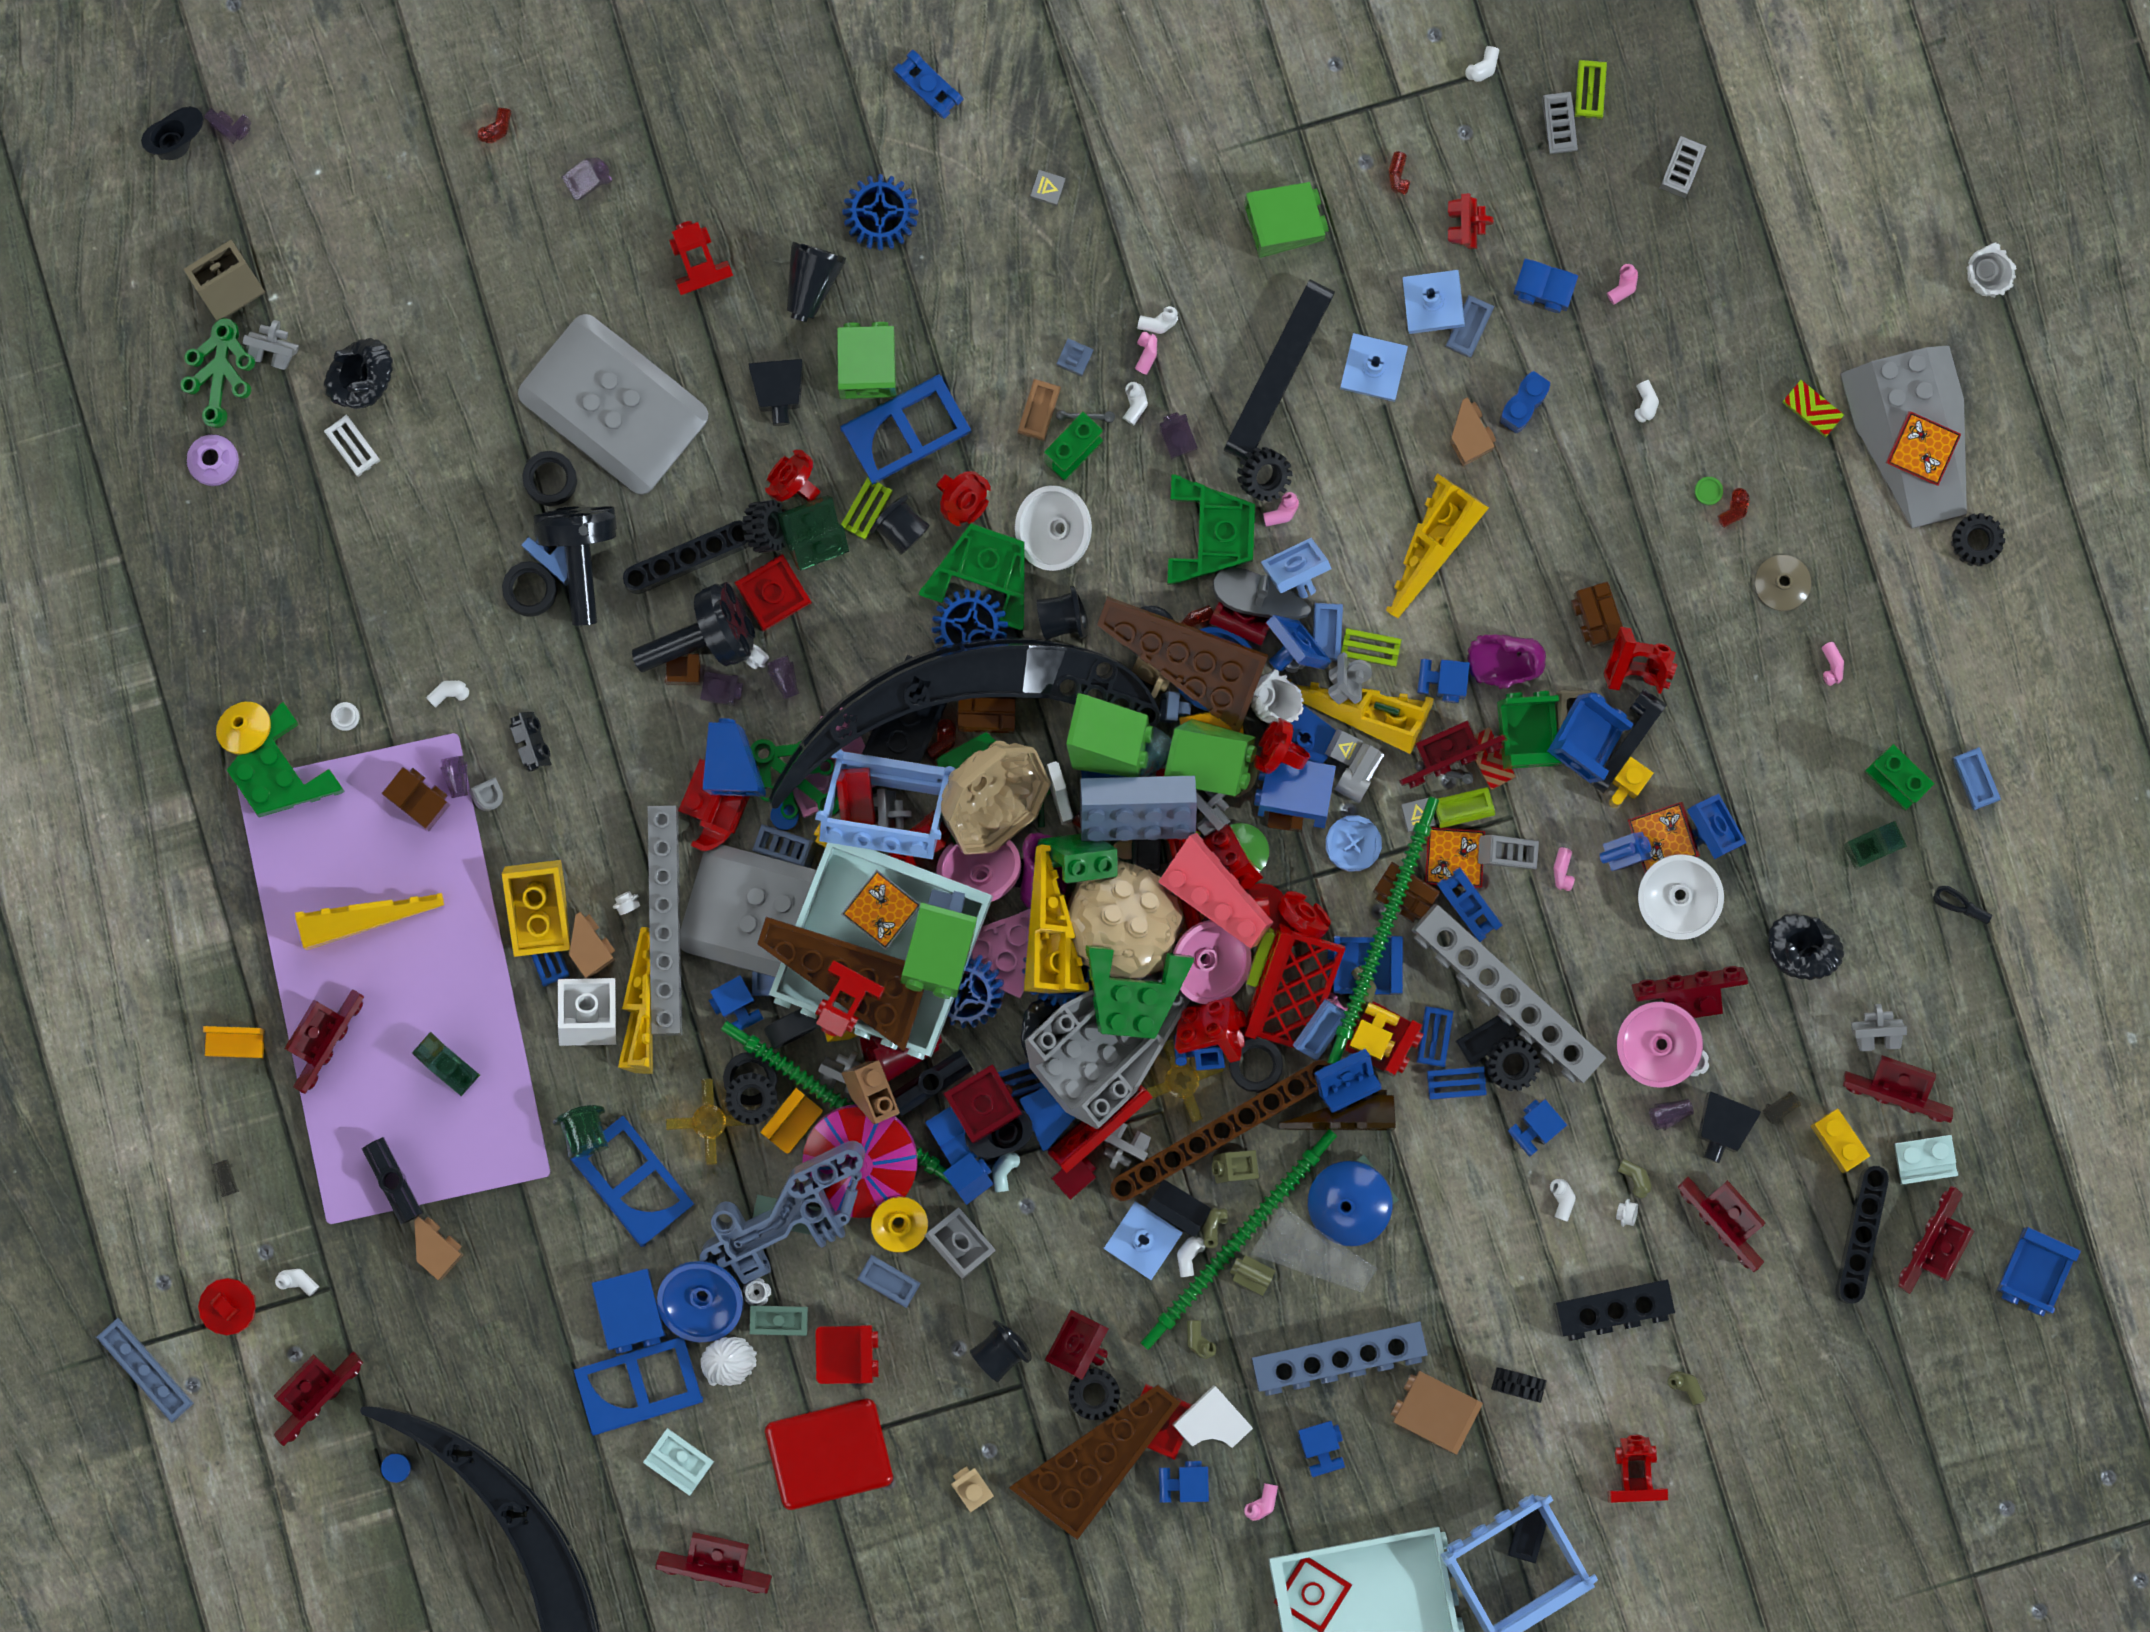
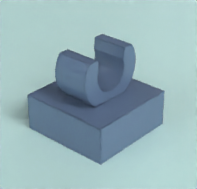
M1068 338L1056 366L1082 377L1094 349Z
M1168 691L1162 693L1159 722L1171 723L1177 721L1178 716L1190 715L1191 703L1179 702V692Z

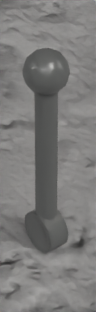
M1059 410L1056 413V418L1059 421H1064L1066 418L1076 419L1081 413H1066L1064 410ZM1111 411L1105 414H1087L1091 419L1105 420L1107 423H1112L1115 419V414Z
M1419 761L1416 763L1415 768L1419 772L1426 769L1423 761ZM1450 771L1444 774L1462 779L1465 784H1470L1473 781V774L1471 772H1464L1462 774Z

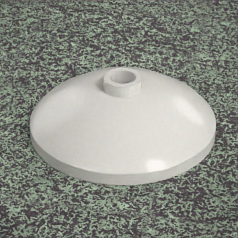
M1045 486L1036 489L1025 498L1017 512L1015 521L1016 539L1025 542V558L1038 568L1056 571L1074 565L1084 555L1091 539L1092 524L1088 508L1084 501L1068 488ZM1062 524H1064L1065 530L1063 533L1061 531Z
M1676 854L1660 859L1646 871L1640 882L1638 903L1644 920L1654 931L1671 939H1691L1705 933L1715 924L1723 908L1724 890L1718 874L1707 862L1692 855ZM1677 890L1685 891L1684 898H1675L1674 895Z

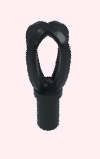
M1939 886L1934 893L1935 903L1943 908L1963 913L1966 916L1970 915L1985 924H1988L1992 918V914L1975 906L1963 894L1950 886ZM1946 891L1960 900L1965 907H1958L1942 900L1940 893Z

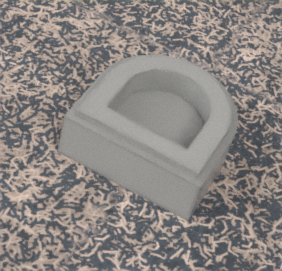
M496 777L468 790L475 805L483 811L494 810L502 803L503 793Z

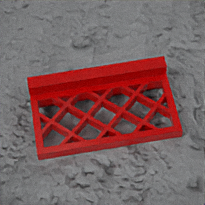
M1279 924L1246 1015L1247 1025L1244 1027V1036L1252 1039L1259 1037L1295 1048L1293 1044L1296 1040L1292 1039L1289 1031L1301 1025L1306 1027L1307 1022L1315 1014L1303 1017L1298 1006L1313 999L1317 1006V1011L1324 999H1328L1345 952V946L1291 930L1289 926ZM1299 940L1307 943L1310 951L1295 958L1291 949L1294 941ZM1326 949L1335 951L1334 961L1322 966L1317 953ZM1289 955H1290L1291 958H1292V960H1290V961L1287 962V960H1288V958H1289ZM1314 956L1319 968L1304 975L1299 962ZM1296 965L1301 977L1286 984L1282 976L1284 970ZM1330 969L1329 975L1327 976L1325 971ZM1322 973L1326 979L1325 986L1313 992L1307 980ZM1280 980H1281L1283 986H1281V987L1278 988L1279 983H1280ZM1304 982L1310 994L1295 1001L1289 989ZM1286 991L1292 1003L1277 1009L1273 1003L1274 997ZM1321 995L1320 1000L1318 1002L1316 997ZM1295 1007L1300 1020L1285 1026L1280 1014ZM1277 1016L1282 1029L1274 1033L1264 1031L1265 1022Z

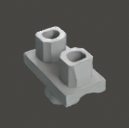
M273 320L270 327L261 324L259 333L250 331L248 335H244L242 344L247 345L246 352L254 357L255 362H261L264 351L267 350L274 352L271 366L285 370L292 356L298 352L299 345L277 339L287 340L288 332L279 330L280 321Z
M1345 652L1337 656V666L1329 670V678L1334 684L1329 688V696L1339 705L1348 699L1354 704L1362 700V683L1368 681L1372 675L1371 665L1363 660H1355L1350 663Z
M877 789V793L873 794L874 810L878 811V822H875L874 825L904 829V818H911L912 811H903V800H896V791Z
M1196 789L1197 809L1205 815L1197 824V827L1204 836H1207L1216 830H1221L1226 824L1231 822L1223 813L1229 805L1222 799L1226 794L1210 791L1204 792V790Z
M1874 1004V1012L1864 1013V1021L1851 1022V1031L1856 1038L1860 1051L1874 1050V1037L1883 1036L1886 1049H1900L1903 1035H1907V1026L1904 1025L1902 1019H1893V1011L1883 1012L1881 1004Z
M852 1051L849 1058L839 1054L836 1061L826 1056L818 1072H821L819 1077L821 1080L820 1084L824 1085L826 1083L827 1088L830 1090L834 1088L837 1080L845 1083L841 1072L861 1064L855 1061L858 1053ZM846 1086L842 1096L853 1101Z
M1123 1123L1104 1140V1142L1118 1148L1116 1152L1106 1147L1103 1155L1112 1159L1109 1167L1115 1169L1117 1163L1129 1167L1132 1160L1123 1156V1152L1141 1161H1145L1151 1137L1137 1131L1131 1144L1121 1139L1127 1127Z

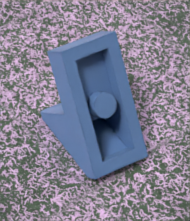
M528 537L522 544L524 550L546 567L561 583L567 586L565 547L558 546L549 555L548 552L551 549L548 546L538 545L537 540L534 542Z

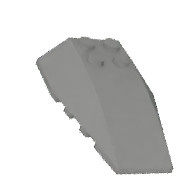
M1925 347L1871 361L1841 373L1840 376L1854 427L1867 446L1871 458L1874 459L1880 469L1884 481L1893 492V497L1910 527L1913 529L1966 515L1964 397L1950 347ZM1908 411L1961 433L1939 486L1886 464V460Z

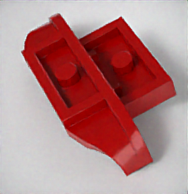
M700 759L678 811L701 820L700 826L704 827L700 837L696 841H692L691 846L702 851H708L718 847L731 833H735L750 796L710 795L704 791L705 760Z

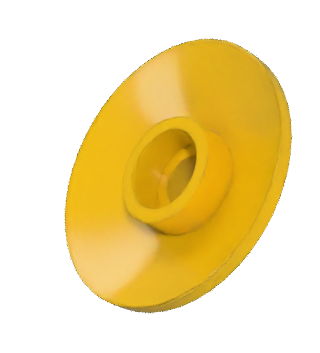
M240 702L231 706L222 714L216 727V736L219 744L226 751L238 755L247 754L258 749L265 742L270 732L271 720L269 714L261 705L254 702ZM240 722H243L241 726L237 727Z
M893 1197L882 1202L874 1211L871 1219V1231L874 1239L881 1247L892 1252H906L917 1247L924 1239V1235L928 1230V1218L925 1210L918 1202L908 1197ZM901 1217L904 1219L901 1225L893 1224L895 1218Z

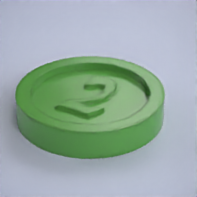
M1704 477L1695 486V497L1701 504L1714 505L1722 498L1723 486L1714 477Z

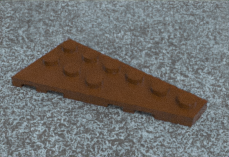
M1107 596L1097 625L1123 646H1127L1139 655V658L1145 663H1149L1157 669L1163 677L1186 695L1206 707L1217 719L1220 718L1233 731L1240 732L1268 655Z
M769 917L765 918L757 944L829 997L839 981L837 977L828 973L833 960L884 987L885 991L880 1000L866 994L855 1016L900 1049L906 1050L924 989L920 992L906 988V984L901 983L905 960ZM841 991L836 1002L849 1011L855 998Z
M1157 1384L1015 1482L1009 1489L1078 1540L1181 1401Z

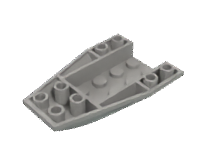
M1163 971L1139 980L1162 982ZM1093 989L1060 1006L1025 1040L1030 1069L1066 1113L1096 1129L1100 1128L1136 1093L1179 1021L1182 1011L1189 1004L1190 999L1183 995L1180 990L1155 1039L1101 1034L1097 1028Z

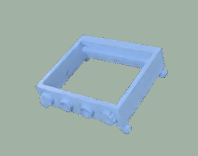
M841 749L833 754L831 757L837 759L823 811H818L815 820L821 821L819 841L933 859L937 840L941 839L940 826L943 817L941 813L942 793L948 783L950 773L955 768L951 766L944 768L844 752ZM870 768L871 785L939 795L930 834L832 819L838 793L836 782L841 769Z
M1533 1494L1528 1497L1526 1496L1518 1502L1520 1506L1512 1511L1507 1509L1500 1512L1494 1517L1496 1521L1488 1526L1482 1524L1474 1528L1470 1532V1537L1463 1541L1457 1539L1451 1542L1446 1547L1447 1551L1440 1554L1484 1632H1523L1595 1587L1594 1583L1598 1581L1595 1574L1590 1577L1587 1574L1549 1506V1503L1553 1501L1551 1495L1546 1497L1534 1496ZM1538 1509L1575 1575L1495 1625H1492L1458 1565L1456 1558Z

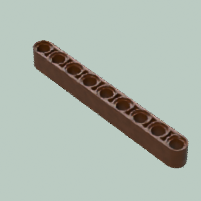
M1324 1060L1311 1063L1119 1175L1111 1183L1110 1191L1112 1196L1120 1202L1131 1200L1316 1092L1318 1087L1312 1071L1316 1066L1325 1067L1330 1064ZM1298 1080L1303 1084L1304 1089L1301 1095L1294 1096L1289 1093L1288 1084L1290 1081ZM1271 1094L1278 1098L1279 1106L1277 1109L1268 1110L1264 1107L1263 1099L1266 1095ZM1249 1109L1254 1113V1121L1251 1124L1246 1125L1239 1121L1238 1114L1241 1110ZM1219 1123L1226 1124L1230 1129V1134L1225 1139H1219L1214 1134V1127ZM1195 1137L1201 1138L1205 1142L1204 1151L1201 1153L1192 1152L1189 1148L1191 1139ZM1169 1152H1176L1181 1158L1180 1165L1175 1168L1168 1167L1164 1161L1165 1155ZM1145 1166L1152 1167L1156 1172V1178L1151 1182H1145L1140 1178V1170ZM1119 1181H1127L1131 1185V1193L1128 1196L1121 1197L1116 1193L1115 1185Z

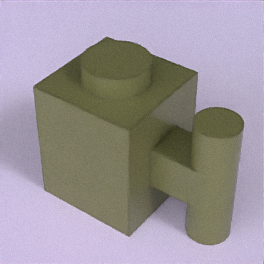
M1244 1255L1242 1260L1236 1259L1229 1273L1234 1275L1233 1282L1263 1296L1276 1270Z

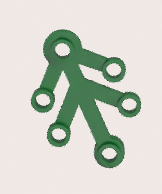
M226 318L215 322L211 329V337L198 349H189L184 356L185 362L188 365L199 367L203 363L204 357L216 349V355L212 361L193 377L187 376L181 381L182 391L194 395L199 391L200 386L212 377L209 406L202 413L203 422L212 428H221L227 421V412L221 407L225 376L231 383L232 393L235 396L245 399L251 394L250 384L242 380L228 361V350L230 349L236 356L238 368L250 371L255 366L254 357L248 354L237 340L239 330L236 323ZM226 328V334L221 337L222 330ZM196 353L197 359L195 362H192L191 357ZM248 357V364L243 366V359ZM193 381L192 389L188 390V383ZM244 385V392L239 394V387ZM215 411V417L210 420L211 412Z
M760 739L752 744L751 750L759 767L765 789H773L771 784V767L780 774L786 763L779 758L791 756L801 741L797 744L775 746L770 740ZM762 749L769 751L767 758L762 759L759 757V752ZM828 758L824 761L830 763L831 768L829 771H822L820 764L810 774L831 775L834 771L832 760ZM804 779L797 788L818 804L819 811H823L828 793L823 794ZM793 791L783 801L781 806L782 816L787 820L795 819L798 815V807L794 803ZM760 797L764 802H769V798ZM836 797L832 817L836 816L840 811L838 797ZM793 806L795 812L792 815H786L784 813L786 807Z

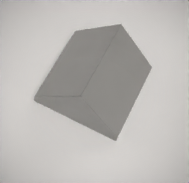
M959 1207L924 1235L962 1280L996 1251Z

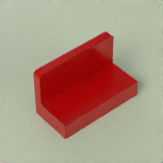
M870 768L841 769L836 782L841 820L874 825L876 819Z

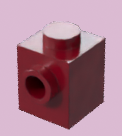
M1085 1157L1068 1173L1061 1168L1051 1179L1071 1200L1096 1178L1092 1173L1096 1168Z

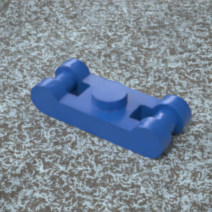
M911 50L906 55L907 59L902 64L898 63L892 70L942 119H945L950 114L949 110L955 104L958 106L964 98L940 77L917 52ZM916 66L921 72L913 78L909 72ZM943 92L947 98L940 103L936 98Z
M1461 867L1453 871L1454 875L1447 880L1443 878L1437 885L1477 940L1481 942L1487 938V933L1493 929L1498 930L1503 925ZM1462 884L1465 891L1456 896L1452 889ZM1484 914L1487 920L1478 925L1475 920Z

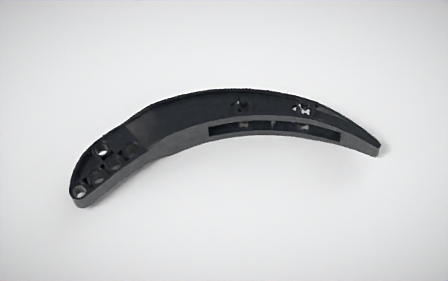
M1024 637L990 638L961 642L931 650L896 664L845 696L814 725L795 749L771 791L769 802L771 807L778 808L815 768L863 734L898 717L938 704L971 698L1024 697L1048 698L1075 705L1078 693L1087 695L1091 689H1098L1100 691L1098 699L1113 704L1115 700L1124 698L1126 699L1125 708L1137 712L1144 708H1151L1153 713L1149 719L1150 726L1155 727L1158 724L1160 712L1153 696L1140 678L1127 666L1105 654L1065 643ZM1103 662L1109 663V672L1106 675H1098L1096 672L1097 666ZM914 676L918 678L917 682H913ZM1067 679L1072 680L1074 683L1072 690L1066 693L1061 692V683ZM844 722L847 723L846 727H840L839 730H836L837 726H842Z
M372 1406L361 1407L360 1413L362 1415L386 1424L409 1436L438 1456L458 1473L481 1498L504 1530L519 1558L533 1596L541 1632H600L592 1591L572 1544L550 1510L514 1471L480 1445L442 1425L392 1409ZM459 1448L461 1451H473L472 1456L459 1457L458 1459V1456L453 1455V1451ZM512 1508L514 1512L527 1511V1517L514 1518L512 1521V1517L507 1516V1511L512 1510Z

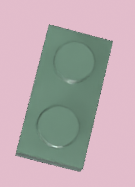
M750 1306L751 1335L807 1336L808 1307Z

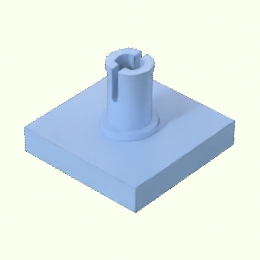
M1459 270L1403 277L1409 334L1465 327Z
M1353 333L1340 389L1395 402L1408 346Z
M1312 538L1261 561L1264 571L1271 578V581L1280 593L1296 587L1300 598L1308 597L1306 589L1310 595L1316 592L1315 586H1313L1311 581L1312 578L1331 570L1328 559Z
M1135 1201L1104 1249L1152 1280L1183 1232Z

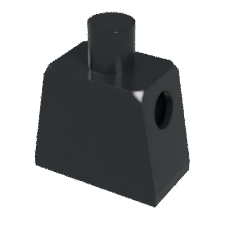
M802 359L748 363L760 411H772L773 426L789 425L788 410L800 408L804 368Z
M1708 1092L1698 1132V1138L1709 1142L1704 1158L1720 1163L1725 1149L1738 1152L1759 1118L1761 1111L1714 1092Z

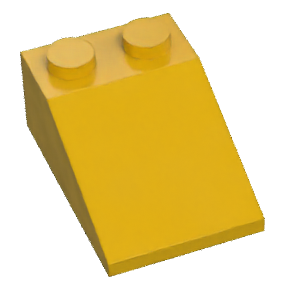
M561 860L505 866L502 872V881L514 957L570 950L566 892Z

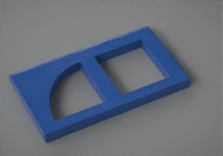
M940 374L840 426L841 432L845 435L872 485L971 433L968 423ZM936 393L956 429L922 446L902 410ZM892 416L912 453L878 470L872 454L873 439L879 426Z
M621 1116L570 1158L640 1247L646 1246V1243L695 1205L624 1116ZM624 1130L648 1161L612 1189L589 1158ZM656 1170L680 1201L664 1210L645 1212L631 1208L620 1198Z
M681 1337L574 1369L593 1436L703 1402V1396H701L685 1339ZM675 1348L688 1392L650 1403L637 1359ZM626 1363L638 1407L621 1408L608 1403L595 1391L588 1374Z

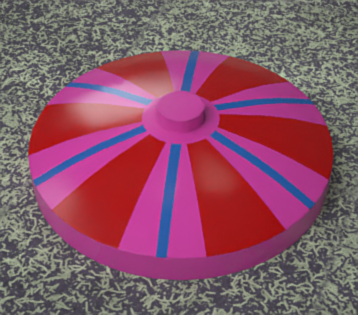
M856 1104L831 1111L814 1126L804 1147L803 1163L848 1141H857L865 1149V1159L860 1169L862 1177L856 1186L858 1193L851 1217H872L874 1211L882 1202L893 1197H905L916 1176L917 1150L910 1132L896 1116L873 1124ZM847 1154L846 1159L852 1158L854 1161H856L857 1157H851L849 1154ZM827 1165L819 1167L820 1171L824 1174H831L833 1172L832 1168ZM851 1176L823 1189L835 1211L841 1210L847 1187H850L852 1183Z

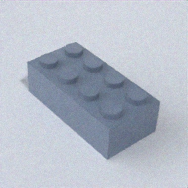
M1195 776L1084 778L1080 781L1081 841L1186 839L1196 833L1197 797Z

